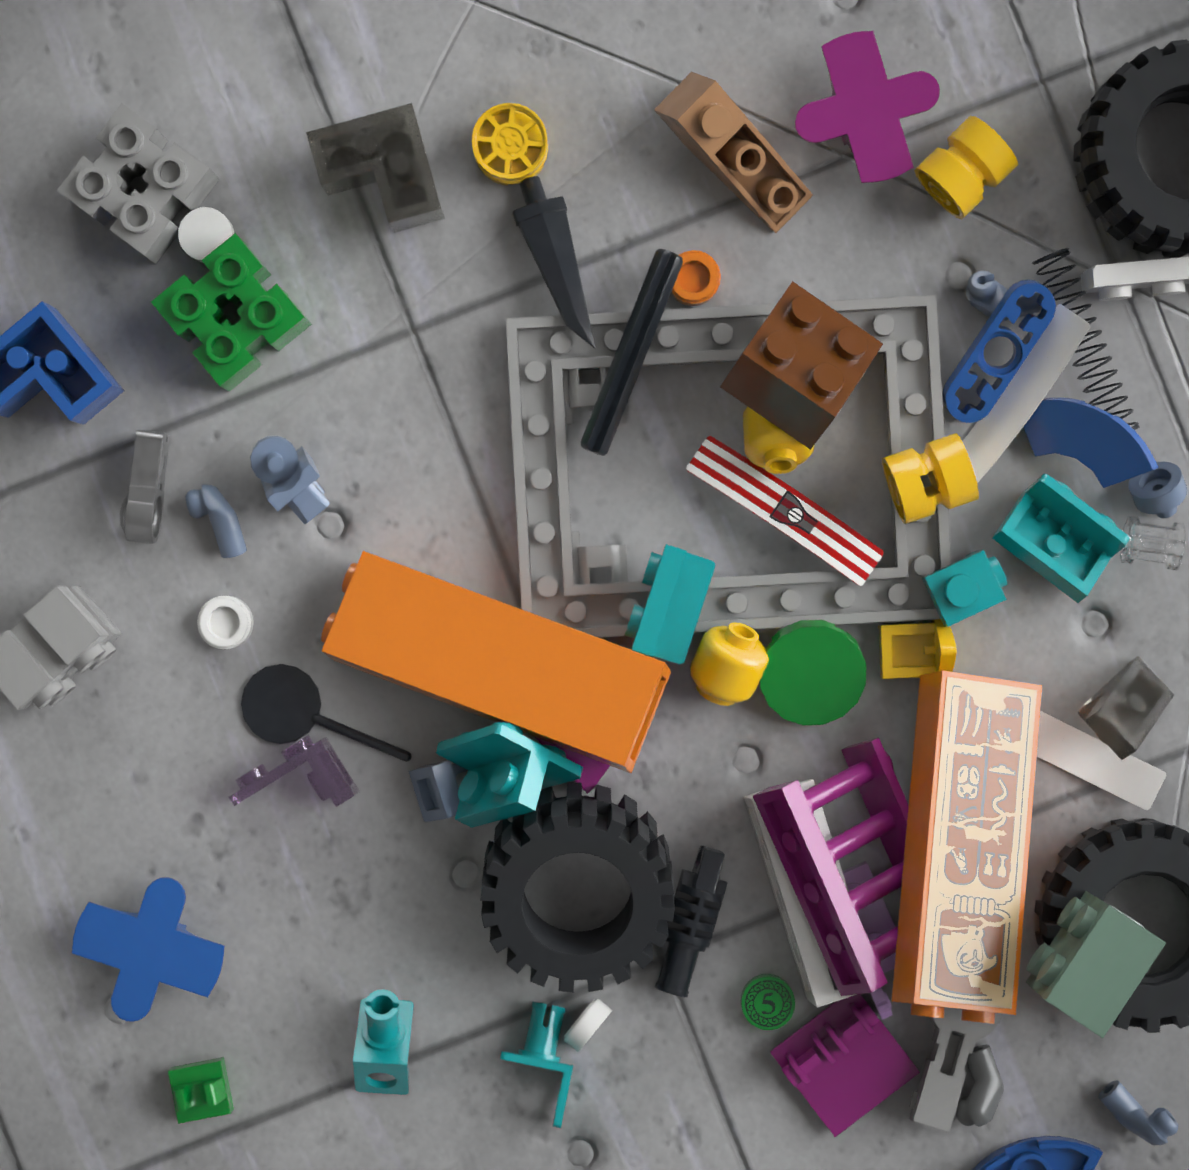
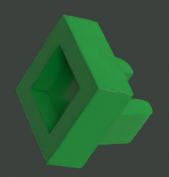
M224 1057L174 1066L168 1070L178 1124L231 1114L234 1110Z

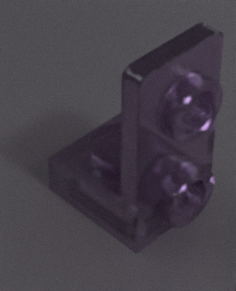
M308 735L283 750L281 753L286 762L270 772L267 771L262 763L236 779L235 781L240 790L229 796V799L233 806L307 761L313 771L307 774V777L322 801L331 798L337 807L360 791L327 737L314 744Z

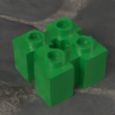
M236 233L201 260L210 270L206 275L195 283L184 274L151 301L179 337L188 342L195 337L201 341L202 345L192 353L216 383L229 392L262 366L261 362L254 355L261 348L269 343L280 351L312 325L278 284H275L268 291L261 284L271 274ZM238 301H241L242 305L237 310L241 317L239 322L233 325L226 319L222 323L221 318L224 315V307L230 302L235 305Z

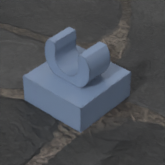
M450 760L408 771L424 822L456 816L460 801L458 798L459 788L456 776L459 773L468 771L467 769L457 764H451Z

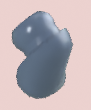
M202 484V489H193L187 492L185 499L190 516L198 519L209 515L221 557L232 558L245 553L247 548L237 514L218 488L209 484Z

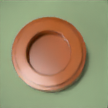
M690 250L679 254L683 258V263L671 295L678 302L688 306H698L708 302L714 297L720 285L721 274L718 264L710 255L702 251Z

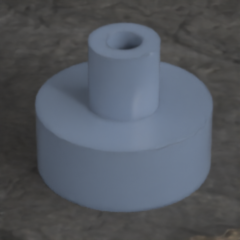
M1156 462L1158 468L1131 478L1128 487L1134 504L1139 511L1146 514H1156L1159 518H1169L1177 512V506L1185 499L1188 489L1181 469L1176 464Z

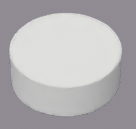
M200 207L190 211L182 219L178 230V238L182 249L198 262H202V259L234 234L233 226L227 217L220 211L209 207Z
M218 596L210 599L201 608L197 620L198 630L203 640L217 649H232L242 645L251 635L254 624L253 615L248 605L241 599L233 596Z
M594 999L564 1035V1041L579 1053L613 1010L600 999Z

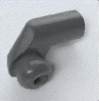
M987 1044L974 1047L973 1053L968 1054L967 1063L974 1080V1085L970 1095L963 1096L958 1101L956 1111L958 1121L965 1126L975 1124L981 1127L990 1122L1004 1092V1085L990 1045Z

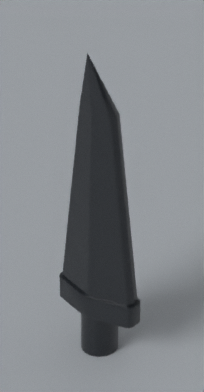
M540 177L526 178L519 184L526 206L512 212L515 224L519 226L566 326L595 348L564 197L547 199Z

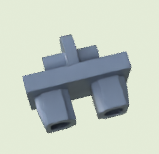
M267 436L259 440L252 448L250 455L251 468L255 475L261 479L266 498L277 512L287 504L305 525L328 507L330 502L324 495L325 491L316 481L320 477L312 457L302 446L296 451L293 444L286 438Z

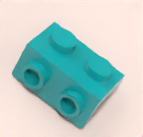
M1042 474L1020 495L992 539L1075 602L1079 603L1088 596L1110 559L1126 546L1130 537L1119 529L1111 518L1098 513L1074 495L1073 491L1066 484L1053 479L1048 474Z
M668 544L665 545L662 555L651 552L642 580L643 584L652 586L646 606L642 607L634 604L624 635L634 638L631 650L676 664H683L685 662L716 565L714 561L687 553L686 550Z

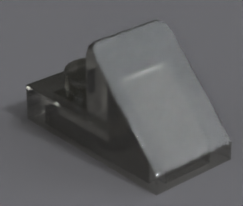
M1137 656L1080 708L1078 714L1096 733L1097 737L1123 760L1138 750L1174 697V694L1143 660Z

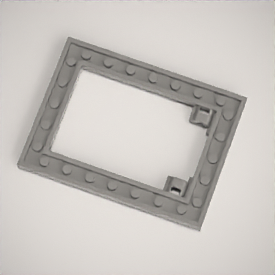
M937 295L822 301L883 343L877 354H883L889 455L910 448L921 454L924 453L926 443L945 437ZM776 304L664 310L642 367L737 362ZM632 312L588 314L595 348L569 329L561 315L505 318L521 609L598 638L624 636L634 604L645 607L652 586L643 584L642 581L628 582L626 544L580 547V532L571 531L566 425L574 424L573 408L595 406ZM600 369L601 384L579 385V370ZM928 474L920 476L924 487L931 486ZM891 498L895 567L874 568L862 586H858L839 571L712 577L694 632H707L712 627L729 626V624L734 622L745 624L752 629L784 628L800 620H825L839 625L940 619L922 577L952 564L949 509L942 504H938L934 515L904 524ZM611 567L612 583L590 584V568Z

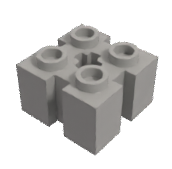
M121 103L96 137L106 148L94 164L82 156L57 191L104 226L112 216L117 218L109 230L157 264L178 236L179 228L171 221L183 205L191 211L197 209L219 178L208 166L175 142L167 152L163 151L162 149L168 140L158 129ZM144 174L143 179L148 184L146 190L140 194L134 189L130 195L132 180Z
M56 586L23 615L24 618L13 628L6 630L0 635V691L17 710L28 708L30 705L41 709L48 703L52 707L64 699L76 687V684L71 680L76 672L79 671L81 673L88 668L93 671L116 652L117 649L111 643L122 633L81 586H70L69 588L67 586Z

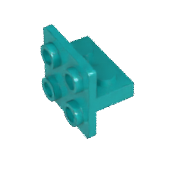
M495 722L491 726L472 732L461 733L459 736L439 742L436 750L437 755L468 770L467 775L459 786L458 798L460 801L455 820L471 828L536 811L541 789L580 779L583 770L582 766L567 759L566 753L563 750L550 745H540L523 736L522 729L506 722Z

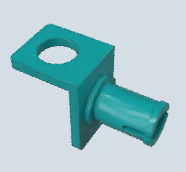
M376 990L360 1002L353 1056L355 1090L358 1092L398 1095L409 1093L408 1058L414 1004L409 1000H399L396 994L389 990ZM372 1073H386L392 1075L395 1079L378 1081L370 1078L368 1075Z
M532 1001V1012L524 1050L518 1049V1054L501 1051L500 1059L563 1072L552 1124L553 1127L561 1128L573 1065L560 1063L561 1057L556 1056L566 1008L552 1005L548 1026L545 1028L543 1027L547 1004Z

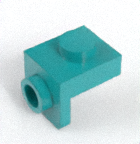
M984 550L969 553L965 558L922 577L944 627H949L1007 600L1002 590V587L1008 585L1005 573L995 556L987 558Z

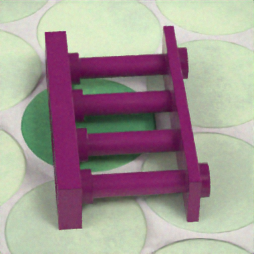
M879 738L843 748L841 751L849 768L805 791L802 790L799 781L795 780L768 787L753 795V799L841 996L872 993L887 984V979L880 966L881 961L896 953L898 926L869 941L858 916L859 910L902 886L909 804L894 773L893 762L884 750ZM858 788L870 818L825 842L813 815L814 811ZM880 837L893 867L847 891L836 867V861Z

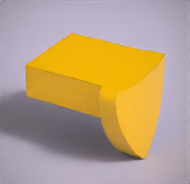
M932 619V623L878 625L880 678H920V675L942 670L953 672L957 654L956 643L951 627H944L941 619Z

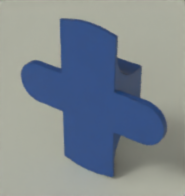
M162 877L153 881L146 889L138 913L118 911L88 902L76 925L72 954L120 969L111 997V1006L114 1013L122 1020L129 1022L138 1021L149 1013L159 982L208 998L221 973L225 945L198 937L186 930L187 925L179 923L186 902V893L183 886L173 878Z

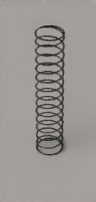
M1070 248L1061 249L1032 262L1035 265L1059 257L1037 270V275L1064 270L1045 281L1042 285H1046L1053 279L1076 267L1073 264L1039 273L1051 264L1068 256L1071 253L1069 251ZM1074 278L1064 282L1047 285L1045 287L1051 288L1066 283H1070L1064 286L1063 288L1057 290L1056 292L1052 293L1054 296L1057 293L1063 291L1064 289L1079 282L1081 278ZM1080 291L1054 299L1056 301L1077 295L1062 304L1065 306L1086 294L1087 291ZM1092 304L1081 305L1069 310L1081 309L1075 313L1078 315L1090 308ZM1091 317L1084 320L1089 321L1088 323L1091 324L1097 319V317ZM1102 330L1088 332L1085 336L1094 335L1083 340L1080 345L1100 335ZM1107 343L1076 350L1075 353L1100 347L1072 364V366L1078 367L1106 360L1082 373L1077 378L1084 380L1111 373L1083 390L1084 393L1117 386L1088 403L1095 406L1122 399L1104 409V411H1108L1128 399V396L1094 402L1119 389L1123 383L1119 382L1091 390L1088 389L1115 375L1118 370L1113 369L1083 376L1111 361L1113 357L1108 356L1080 364L1077 363L1104 349ZM1125 409L1110 414L1116 415L1128 412L1125 415L1119 417L1123 419L1131 413H1133L1134 409ZM1138 422L1127 423L1128 425H1134L1132 426L1134 430L1140 428Z

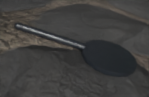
M286 664L267 666L254 674L244 688L241 700L243 718L251 731L265 741L278 744L297 741L308 734L316 724L402 761L408 762L412 758L411 753L320 715L321 698L319 688L310 675L296 666Z

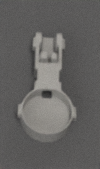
M945 1008L944 1018L929 1017L935 1026L932 1037L934 1045L930 1059L926 1058L917 1091H913L909 1108H912L910 1119L913 1122L950 1132L967 1073L964 1071L968 1054L973 1053L977 1040L989 1035L997 1024H1000L1001 1013H995L994 1024L962 1021V1009ZM952 1031L962 1033L964 1035L954 1036L951 1035Z

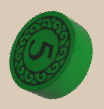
M761 974L749 980L742 990L740 1000L742 1011L749 1023L756 1028L775 1030L784 1026L791 1019L795 1010V997L789 984L781 977L774 974Z

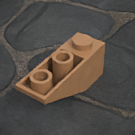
M691 71L654 109L682 143L773 232L777 233L813 196L811 191L716 80Z

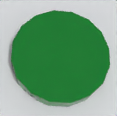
M800 620L781 628L772 637V642L766 647L769 662L759 684L768 706L783 719L803 726L824 725L843 717L858 703L866 686V662L856 639L848 632L846 633L844 630L835 627V624L825 620Z

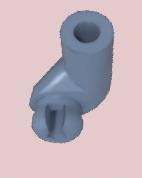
M982 270L973 273L969 277L966 296L973 307L987 317H990L1008 289L994 280V274ZM1035 292L1030 298L1023 295L1018 298L1016 304L1022 309L1019 317L1026 316L1028 313L1041 312L1042 307L1036 302L1040 295L1039 293Z
M1118 1080L1112 1081L1105 1086L1098 1096L1101 1102L1126 1129L1151 1145H1164L1168 1143L1167 1138L1178 1131L1177 1121L1166 1108H1157L1149 1115Z

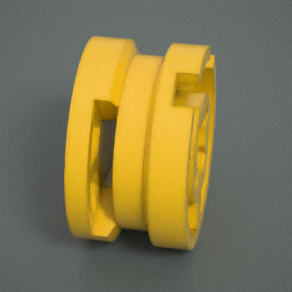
M516 103L499 104L485 111L476 122L472 133V149L477 165L490 180L506 186L508 184H519L526 178L537 176L543 169L548 154L547 133L542 120L528 107Z

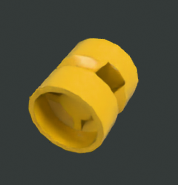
M971 115L947 138L948 150L937 147L914 170L919 182L930 196L947 212L961 220L983 200L984 186L995 188L1018 166L1016 156L1001 136L984 121Z
M957 433L926 443L924 453L919 454L916 450L910 448L882 458L887 486L896 511L904 524L934 515L938 504L951 509L979 499L975 473L967 450ZM928 474L931 486L924 487L920 476Z

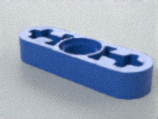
M1022 280L1016 282L1007 290L945 383L942 393L943 402L950 414L957 420L973 423L982 420L990 413L1052 321L1056 311V302L1050 290L1041 283L1034 280ZM1037 292L1040 295L1036 302L1042 307V310L1037 316L1028 313L1023 318L1018 327L1028 333L1021 340L1015 332L1008 327L1001 326L1000 323L1006 317L1014 324L1022 311L1016 304L1018 298L1021 295L1030 298ZM1000 336L1010 339L1013 344L1011 359L1001 366L988 364L984 359V348L987 342L992 338ZM974 363H977L986 374L997 377L993 385H990L983 378L976 389V393L981 398L980 403L977 406L968 403L962 410L958 408L961 401L955 393L960 387L969 390L979 376L969 369Z

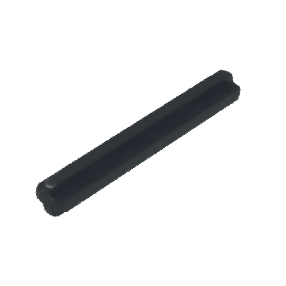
M658 249L654 254L581 439V447L589 452L605 456L609 451L683 263V258L674 252Z

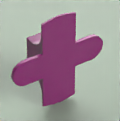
M874 31L845 34L822 45L821 48L831 81L832 96L807 103L800 108L795 118V128L798 135L809 143H821L842 137L844 145H848L853 154L861 183L889 180L914 168L900 119L926 112L937 103L940 95V87L934 76L924 71H915L888 79Z

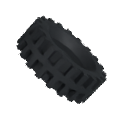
M1142 818V821L1112 820L1111 825L1099 830L1090 828L1082 832L1081 834L1084 839L1072 848L1065 845L1058 853L1062 859L1054 871L1051 873L1046 870L1041 880L1046 884L1042 901H1035L1034 912L1039 915L1040 931H1035L1036 941L1039 946L1044 943L1050 946L1061 929L1057 925L1059 916L1074 897L1081 899L1085 891L1104 901L1106 895L1119 883L1140 875L1159 876L1175 883L1189 900V832L1177 826L1147 818ZM1189 946L1184 956L1169 969L1143 977L1114 1021L1113 1025L1115 1027L1128 1030L1129 1026L1140 1027L1147 1033L1160 1032V1026L1174 1024L1180 1029L1189 1026Z

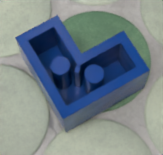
M41 301L0 336V416L9 418L44 389L70 421L84 425L125 390L61 313L53 306Z

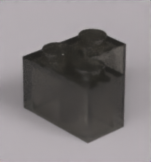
M412 103L306 132L320 184L328 196L377 182L388 224L394 233L445 219L418 118Z

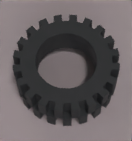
M567 783V796L560 798L555 797L552 786L542 789L536 811L514 816L512 822L508 819L500 820L495 827L494 842L490 840L488 842L484 858L480 901H482L481 917L484 928L491 927L489 942L496 953L507 948L506 965L517 974L526 964L531 967L530 982L542 987L545 986L548 976L559 978V991L574 993V980H587L588 991L593 992L603 990V976L613 974L617 984L630 979V963L635 961L644 969L653 960L652 943L661 948L663 947L668 937L667 921L673 922L674 917L672 861H670L669 847L664 834L658 837L657 822L648 811L638 818L637 802L625 794L618 805L612 803L611 788L596 785L594 797L582 796V783ZM570 853L591 854L605 859L619 869L629 883L631 893L625 907L609 923L588 931H567L554 927L542 920L529 905L524 889L532 874L545 862L555 857Z

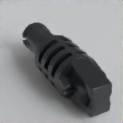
M701 845L692 872L684 869L681 871L674 895L675 911L673 922L667 921L668 937L666 941L669 944L659 979L655 984V988L660 991L680 997H688V989L699 951L705 952L706 947L709 948L728 884L726 881L719 880L725 854L720 850Z

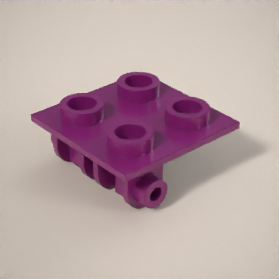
M861 994L833 1002L770 1051L771 1055L781 1066V1070L794 1087H797L834 1137H837L920 1073Z

